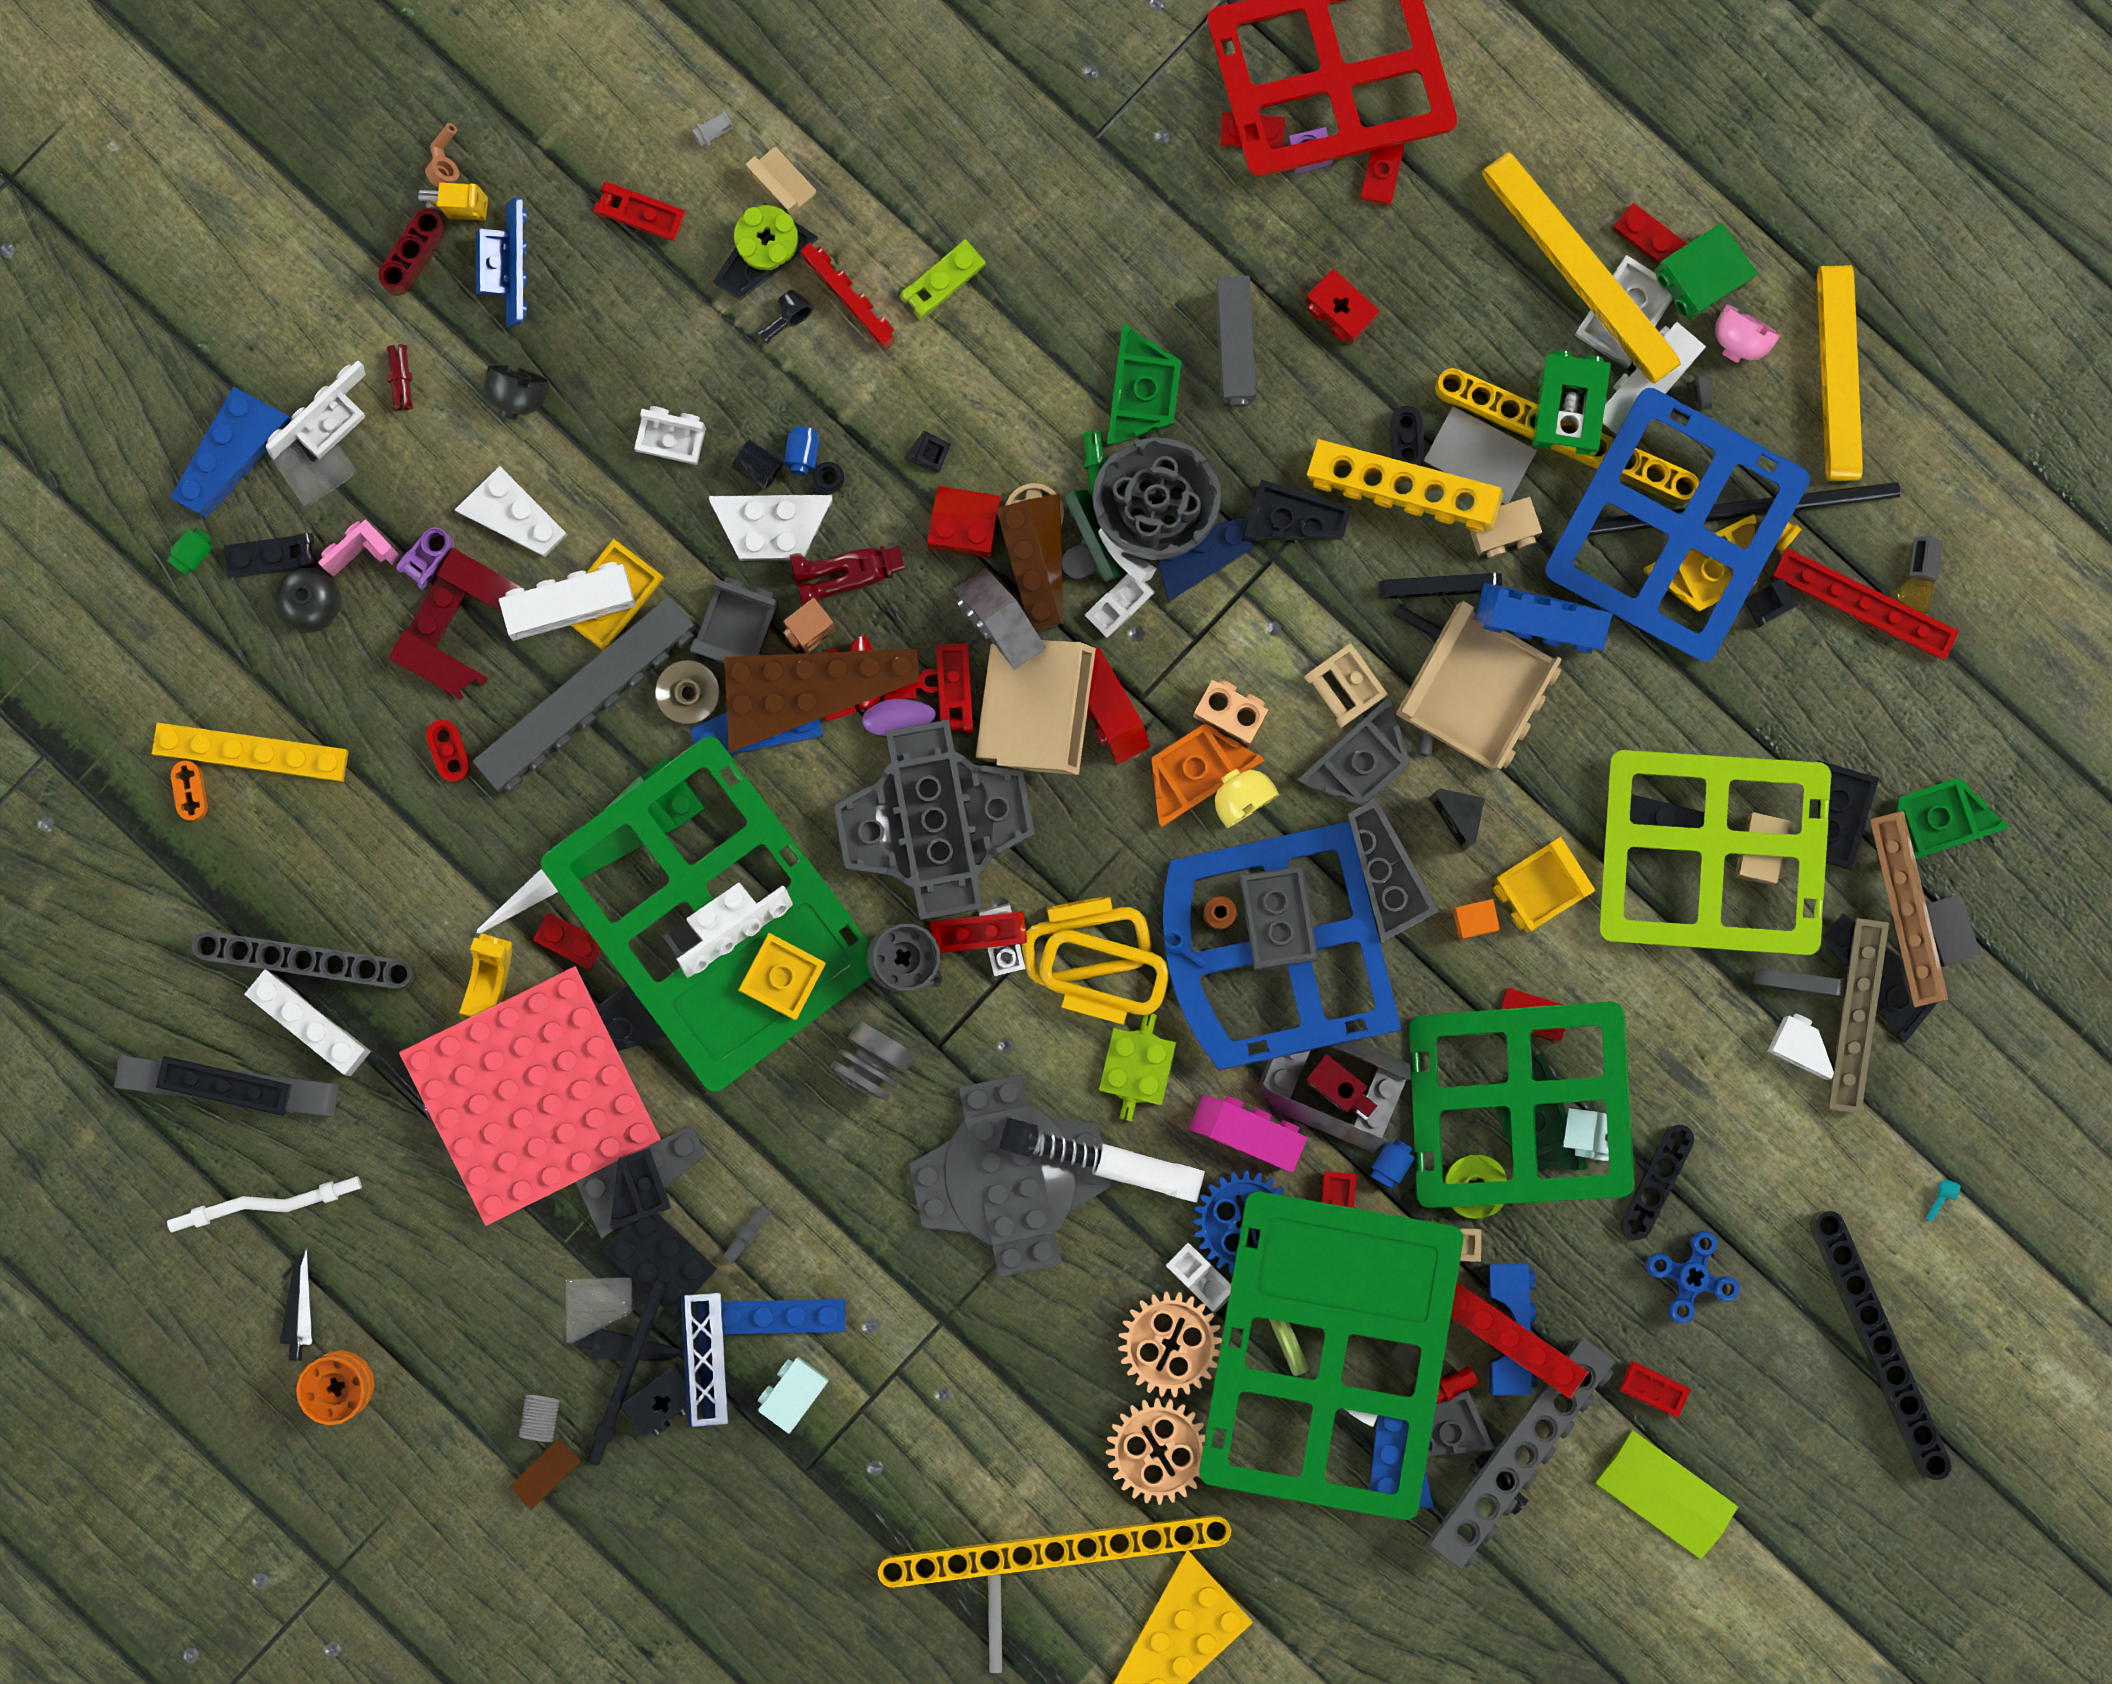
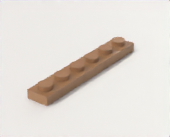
M1896 812L1870 819L1914 1007L1949 1000L1905 813Z

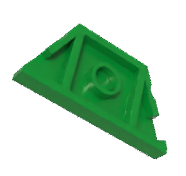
M1126 324L1122 325L1107 446H1114L1173 426L1182 361L1172 354L1166 353L1157 344L1149 339H1145Z
M1960 777L1901 796L1896 801L1895 813H1905L1915 859L2009 828L2008 824L2004 820H2000L1988 808L1989 805L1981 797L1976 796Z

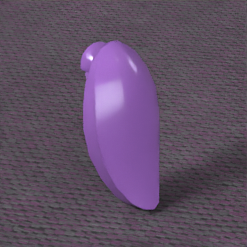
M893 699L880 702L867 709L863 715L862 723L869 732L886 736L885 731L931 723L936 713L929 705L921 702Z

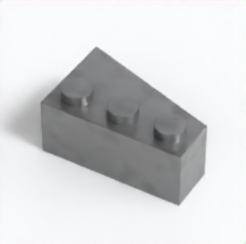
M983 568L954 588L960 598L956 601V604L966 618H969L975 628L979 629L986 640L989 638L1014 670L1046 648L1017 600L986 568Z

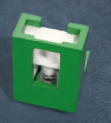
M1556 350L1552 354L1548 353L1543 361L1542 373L1537 382L1536 392H1539L1531 447L1550 450L1551 445L1556 444L1576 447L1575 454L1595 456L1599 451L1611 363L1603 362L1602 357L1586 355L1582 359L1571 357L1572 353ZM1561 395L1566 396L1564 399L1565 405H1563L1564 411H1559ZM1583 398L1581 414H1578V400ZM1563 420L1572 421L1576 427V432L1572 434L1565 433L1560 427V422Z

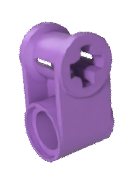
M433 527L428 529L412 549L402 557L396 570L409 575L418 583L417 587L421 590L426 588L435 578L451 548H454L453 538L440 528ZM437 536H443L445 539L444 547L440 551H432V540ZM414 564L418 566L422 570V572H419L416 568H414Z

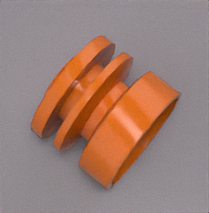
M345 1350L329 1352L307 1365L300 1374L296 1387L298 1403L304 1414L315 1422L325 1425L342 1424L362 1411L371 1400L375 1387L373 1372L368 1363L356 1353ZM336 1381L344 1382L345 1387L340 1391V1389H333L332 1384Z

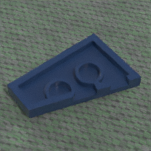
M1245 517L1215 524L1208 536L1198 546L1183 555L1157 560L1168 603L1253 549L1251 541H1242L1247 527Z

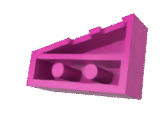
M1202 1095L1188 1128L1189 1131L1209 1137L1222 1145H1227L1281 1170L1294 1172L1308 1138L1298 1133L1300 1127L1281 1120L1280 1125L1270 1121L1271 1114L1254 1108L1253 1112L1242 1109L1244 1102L1227 1095L1225 1100Z

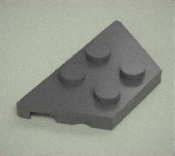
M1388 697L1300 776L1297 781L1302 785L1359 807L1369 802L1410 764L1394 714L1392 700Z

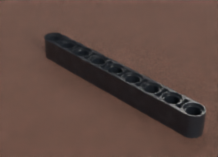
M1834 1211L1817 1212L1810 1220L1811 1233L1914 1465L1923 1477L1932 1480H1942L1951 1472V1460L1841 1215ZM1826 1216L1830 1217L1834 1222V1229L1828 1235L1823 1233L1820 1228V1222ZM1839 1246H1842L1847 1251V1259L1842 1264H1838L1833 1257L1835 1249ZM1852 1276H1856L1861 1284L1859 1291L1855 1294L1850 1293L1847 1289V1281ZM1865 1306L1871 1307L1874 1313L1872 1321L1868 1324L1863 1323L1860 1318V1311ZM1878 1336H1883L1887 1341V1348L1881 1354H1878L1873 1347L1874 1340ZM1896 1366L1900 1370V1378L1896 1383L1892 1384L1887 1379V1371L1890 1367ZM1905 1396H1910L1914 1403L1913 1409L1905 1414L1900 1408V1402ZM1923 1426L1926 1429L1927 1437L1925 1441L1918 1444L1914 1440L1913 1434L1917 1427ZM1932 1456H1937L1940 1460V1468L1937 1472L1931 1474L1927 1469V1461Z

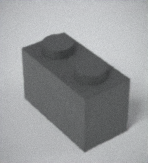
M1960 893L1926 904L1941 967L1981 954Z

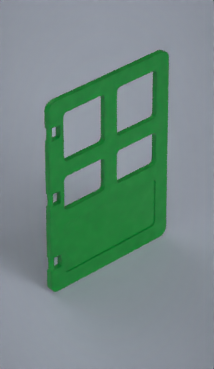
M708 736L702 738L544 854L541 859V869L703 1086L709 1091L717 1092L725 1088L871 978L866 965V952L870 945L869 940L855 924L807 857L804 856L795 844L792 837L736 765L721 742L715 737ZM727 766L739 781L731 788L719 773ZM706 768L744 817L746 826L696 864L689 865L650 815L648 808L697 770ZM623 825H629L668 876L669 882L619 921L613 923L607 919L571 871L570 865ZM758 845L765 846L790 879V885L786 890L793 905L784 915L774 918L761 927L758 933L748 936L735 945L732 951L719 956L709 963L702 972L695 973L687 978L680 967L663 981H654L629 948V941L682 902L688 903L692 910L697 912L713 901V897L706 889L707 883ZM786 846H788L798 860L791 867H789L779 853ZM845 926H848L858 940L850 947L839 933ZM768 933L826 963L796 1020L738 991Z
M1257 1191L1251 1193L1247 1197L1244 1207L1199 1469L1202 1481L1211 1486L1395 1519L1410 1520L1414 1518L1419 1510L1464 1240L1461 1230L1446 1224ZM1249 1228L1260 1230L1257 1249L1246 1247ZM1256 1317L1323 1329L1325 1337L1317 1378L1311 1380L1247 1368L1245 1366V1357L1252 1320ZM1232 1327L1243 1329L1240 1349L1229 1347ZM1356 1334L1419 1346L1421 1355L1414 1394L1406 1397L1343 1385L1341 1376L1349 1336ZM1246 1391L1311 1404L1312 1413L1302 1472L1299 1476H1288L1229 1464L1228 1456L1240 1393ZM1338 1409L1403 1419L1408 1422L1409 1426L1399 1486L1396 1493L1389 1494L1333 1484L1325 1480L1334 1418ZM1215 1428L1226 1430L1223 1449L1212 1447Z

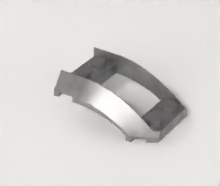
M1299 1025L1282 1027L1281 1031L1297 1028ZM1357 1040L1329 1046L1374 1066L1366 1085L1367 1088L1363 1094L1378 1106L1367 1120L1355 1112L1351 1124L1290 1099L1310 1051L1268 1061L1258 1087L1264 1097L1269 1100L1275 1112L1352 1143L1371 1153H1374L1384 1143L1385 1139L1382 1137L1406 1080H1411V1064Z

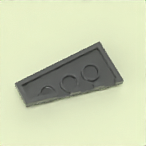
M693 1125L649 1145L664 1188L706 1156V1152ZM618 1161L576 1181L601 1239L614 1230L611 1229L610 1222Z

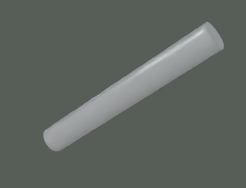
M1001 1574L988 1576L989 1673H1002Z

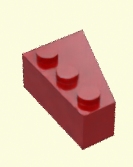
M1097 647L1095 650L1086 719L1092 718L1096 726L1093 730L1102 746L1106 744L1115 763L1119 765L1151 747L1142 720L1101 649Z

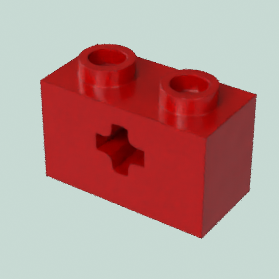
M1334 268L1307 295L1305 302L1308 305V312L1319 321L1324 319L1332 326L1330 331L1337 339L1342 342L1347 340L1351 345L1372 324L1380 312L1378 308ZM1344 304L1346 306L1345 312L1340 311L1337 314L1334 311L1335 307Z

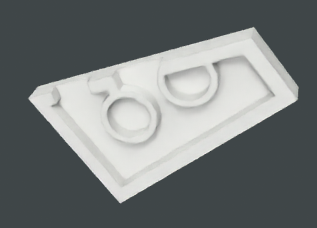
M501 466L455 509V512L480 523L482 526L509 538L543 557H546L567 536L566 532Z

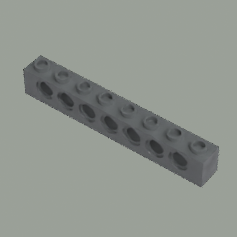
M1586 1338L1578 1339L1566 1354L1568 1358L1589 1371L1586 1376V1384L1583 1387H1579L1570 1399L1545 1383L1424 1545L1454 1570H1461L1463 1567L1468 1569L1479 1555L1476 1551L1483 1540L1487 1543L1494 1536L1499 1528L1495 1523L1502 1514L1507 1516L1514 1509L1518 1502L1515 1496L1521 1488L1527 1490L1537 1477L1534 1471L1540 1462L1546 1464L1556 1451L1553 1445L1559 1437L1564 1439L1575 1425L1572 1421L1578 1411L1583 1413L1594 1400V1397L1591 1395L1597 1385L1603 1387L1612 1376L1613 1371L1610 1368L1615 1361ZM1557 1395H1561L1567 1400L1568 1406L1564 1413L1557 1411L1554 1407V1399ZM1538 1421H1543L1548 1426L1549 1432L1544 1439L1538 1437L1535 1433V1425ZM1520 1446L1526 1448L1529 1452V1461L1525 1465L1519 1463L1515 1456L1516 1450ZM1500 1472L1506 1473L1510 1478V1486L1506 1491L1501 1490L1496 1483V1478ZM1481 1498L1488 1500L1491 1504V1512L1486 1517L1480 1515L1477 1510V1503ZM1462 1524L1469 1526L1472 1531V1537L1467 1543L1462 1542L1458 1538V1528Z

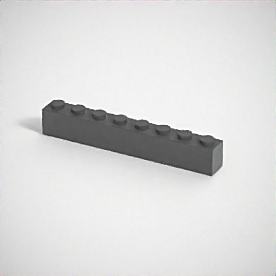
M668 596L475 758L473 763L498 792L502 793L506 790L509 793L522 783L521 776L530 769L532 772H535L547 762L545 756L553 749L560 751L572 740L570 737L572 733L578 728L582 731L588 728L596 720L594 715L603 707L606 710L613 707L621 699L619 694L627 687L633 689L645 679L643 674L652 666L657 669L670 658L667 653L676 646L682 648L694 638L692 634L696 630L694 624Z

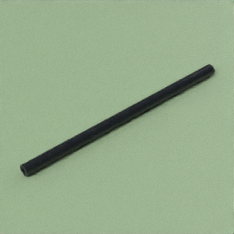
M1898 482L1804 493L1795 510L1900 498V486ZM1775 497L1714 504L1705 521L1766 514ZM1685 508L1672 509V511L1678 514L1683 513ZM1632 515L1598 518L1588 536L1654 527Z

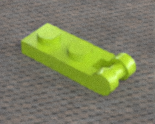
M965 239L917 281L905 288L900 293L899 298L905 304L909 303L915 310L913 312L919 320H922L984 268L986 262ZM923 290L930 296L925 302L918 295Z

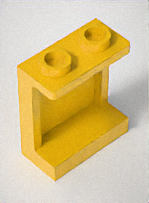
M1562 837L1554 840L1493 879L1496 886L1492 887L1499 901L1502 904L1507 902L1513 913L1510 914V917L1515 926L1520 931L1524 929L1527 934L1596 891Z

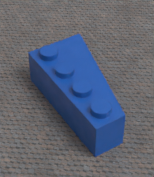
M233 386L173 491L171 498L179 505L206 519L234 490V486L245 475L247 476L254 469V465L268 452L266 445L271 434L277 429L283 430L291 422V418Z
M1484 582L1475 620L1484 623L1483 629L1501 633L1502 629L1514 631L1513 636L1532 640V636L1544 638L1543 643L1562 647V643L1566 642L1574 644V650L1592 654L1593 648L1598 650L1604 649L1613 613L1603 609Z

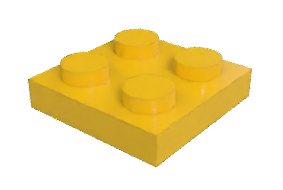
M768 933L738 991L796 1020L826 963Z

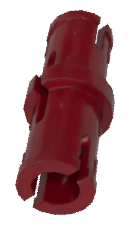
M398 344L399 358L396 355L395 345L387 347L390 374L387 375V379L392 387L394 411H402L401 398L404 401L405 411L413 409L410 382L413 381V377L408 369L407 345Z

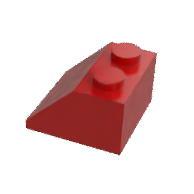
M938 486L928 535V549L991 559L998 518L996 508H999L1001 496Z

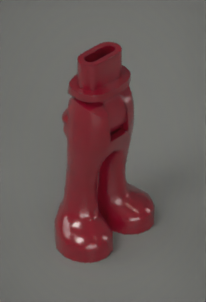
M880 546L879 551L877 548L858 549L819 561H808L801 553L789 555L802 606L812 598H815L819 603L822 599L835 594L864 588L880 582L884 578L890 579L892 578V573L905 570L899 546L888 549ZM836 572H845L844 576L832 580L816 582L814 584L806 583Z

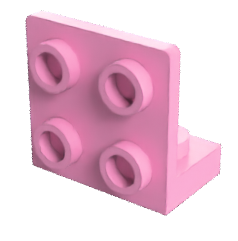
M365 519L362 523L357 521L352 524L345 532L346 537L338 545L333 543L322 552V559L318 563L329 574L335 576L364 548H367L380 562L386 559L391 565L395 564L401 556Z

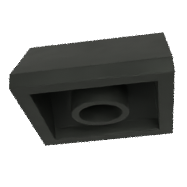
M1445 789L1435 791L1428 799L1464 852L1476 843L1485 798Z

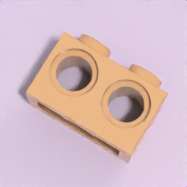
M1220 679L1219 682L1212 680L1193 717L1249 747L1268 712V709L1263 707L1265 702L1251 694L1244 697L1236 693L1237 687L1223 679ZM1220 695L1225 698L1227 707L1221 711L1213 710L1209 705V699L1212 696ZM1243 710H1248L1253 713L1255 722L1250 726H1243L1239 723L1237 714Z

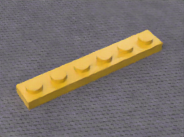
M164 723L156 724L152 754L155 756L344 782L348 758L347 749Z

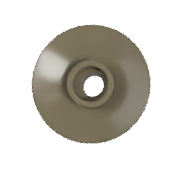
M691 660L679 661L667 667L659 676L655 688L656 701L660 710L672 721L681 724H694L706 719L716 708L719 700L718 681L713 672L705 665ZM687 688L694 690V696L691 699L683 698V691Z

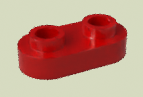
M448 720L434 721L427 729L426 739L437 771L442 778L449 782H460L470 772V761L459 730ZM443 731L449 733V739L446 742H440L438 739L439 734ZM453 761H458L460 764L457 772H450L449 765Z

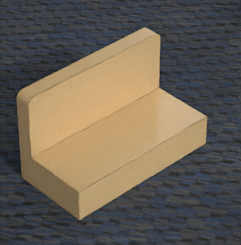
M773 147L760 160L754 156L745 164L750 176L790 216H793L816 195V189L777 147Z

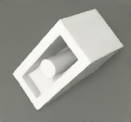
M1794 1014L1793 1017H1783L1767 1052L1824 1080L1832 1079L1834 1071L1819 1030L1811 1026L1812 1021L1799 1014Z

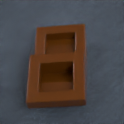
M558 1438L509 1486V1489L532 1511L580 1464L581 1460Z

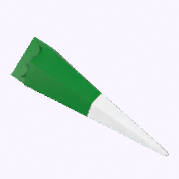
M666 757L642 776L640 775L605 809L672 761L670 757ZM684 780L652 803L648 811L665 835L684 826L703 812L706 807L688 782ZM623 825L573 861L570 869L577 879L581 880L644 847V844L629 825ZM541 869L482 924L476 933H484L558 891Z

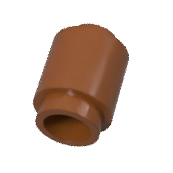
M1218 896L1212 898L1206 904L1203 911V918L1207 926L1218 931L1230 927L1237 914L1235 904L1227 897ZM1219 906L1224 907L1227 912L1224 918L1216 917L1214 913L1215 908Z

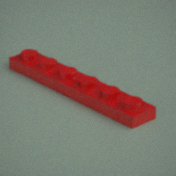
M1789 548L1783 551L1771 576L1775 580L1783 578L1787 586L1942 661L1947 658L1959 633V630Z
M1456 1282L1451 1318L1571 1399L1589 1371L1465 1286Z

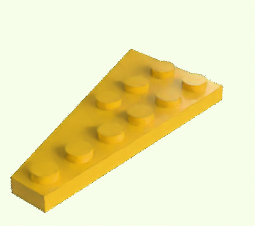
M1186 1550L1179 1565L1174 1574H1172L1163 1594L1155 1605L1113 1684H1187L1253 1623L1189 1550Z

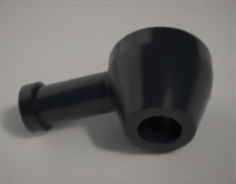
M794 290L785 292L778 300L782 315L767 327L761 328L758 331L763 340L768 344L773 337L787 326H795L806 320L814 309L808 299Z

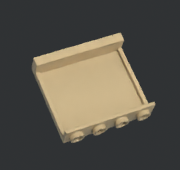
M1462 601L1453 610L1396 715L1495 772L1500 770L1502 766L1507 768L1514 758L1516 752L1512 748L1517 739L1523 740L1531 726L1527 721L1532 712L1537 713L1545 702L1546 696L1542 694L1547 685L1552 686L1560 675L1561 669L1558 668V665L1562 659L1560 657L1554 659L1503 629L1501 633L1483 629L1484 623L1475 620L1476 613L1473 612L1474 607Z

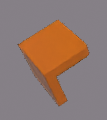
M1493 899L1452 909L1459 941L1496 932L1500 929Z

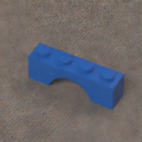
M1486 1264L1487 1297L1500 1302L1508 1310L1514 1321L1531 1332L1530 1322H1535L1536 1320L1535 1303H1530V1290L1535 1289L1534 1270H1529V1264ZM1504 1353L1489 1361V1393L1491 1395H1532V1387H1537L1536 1375Z

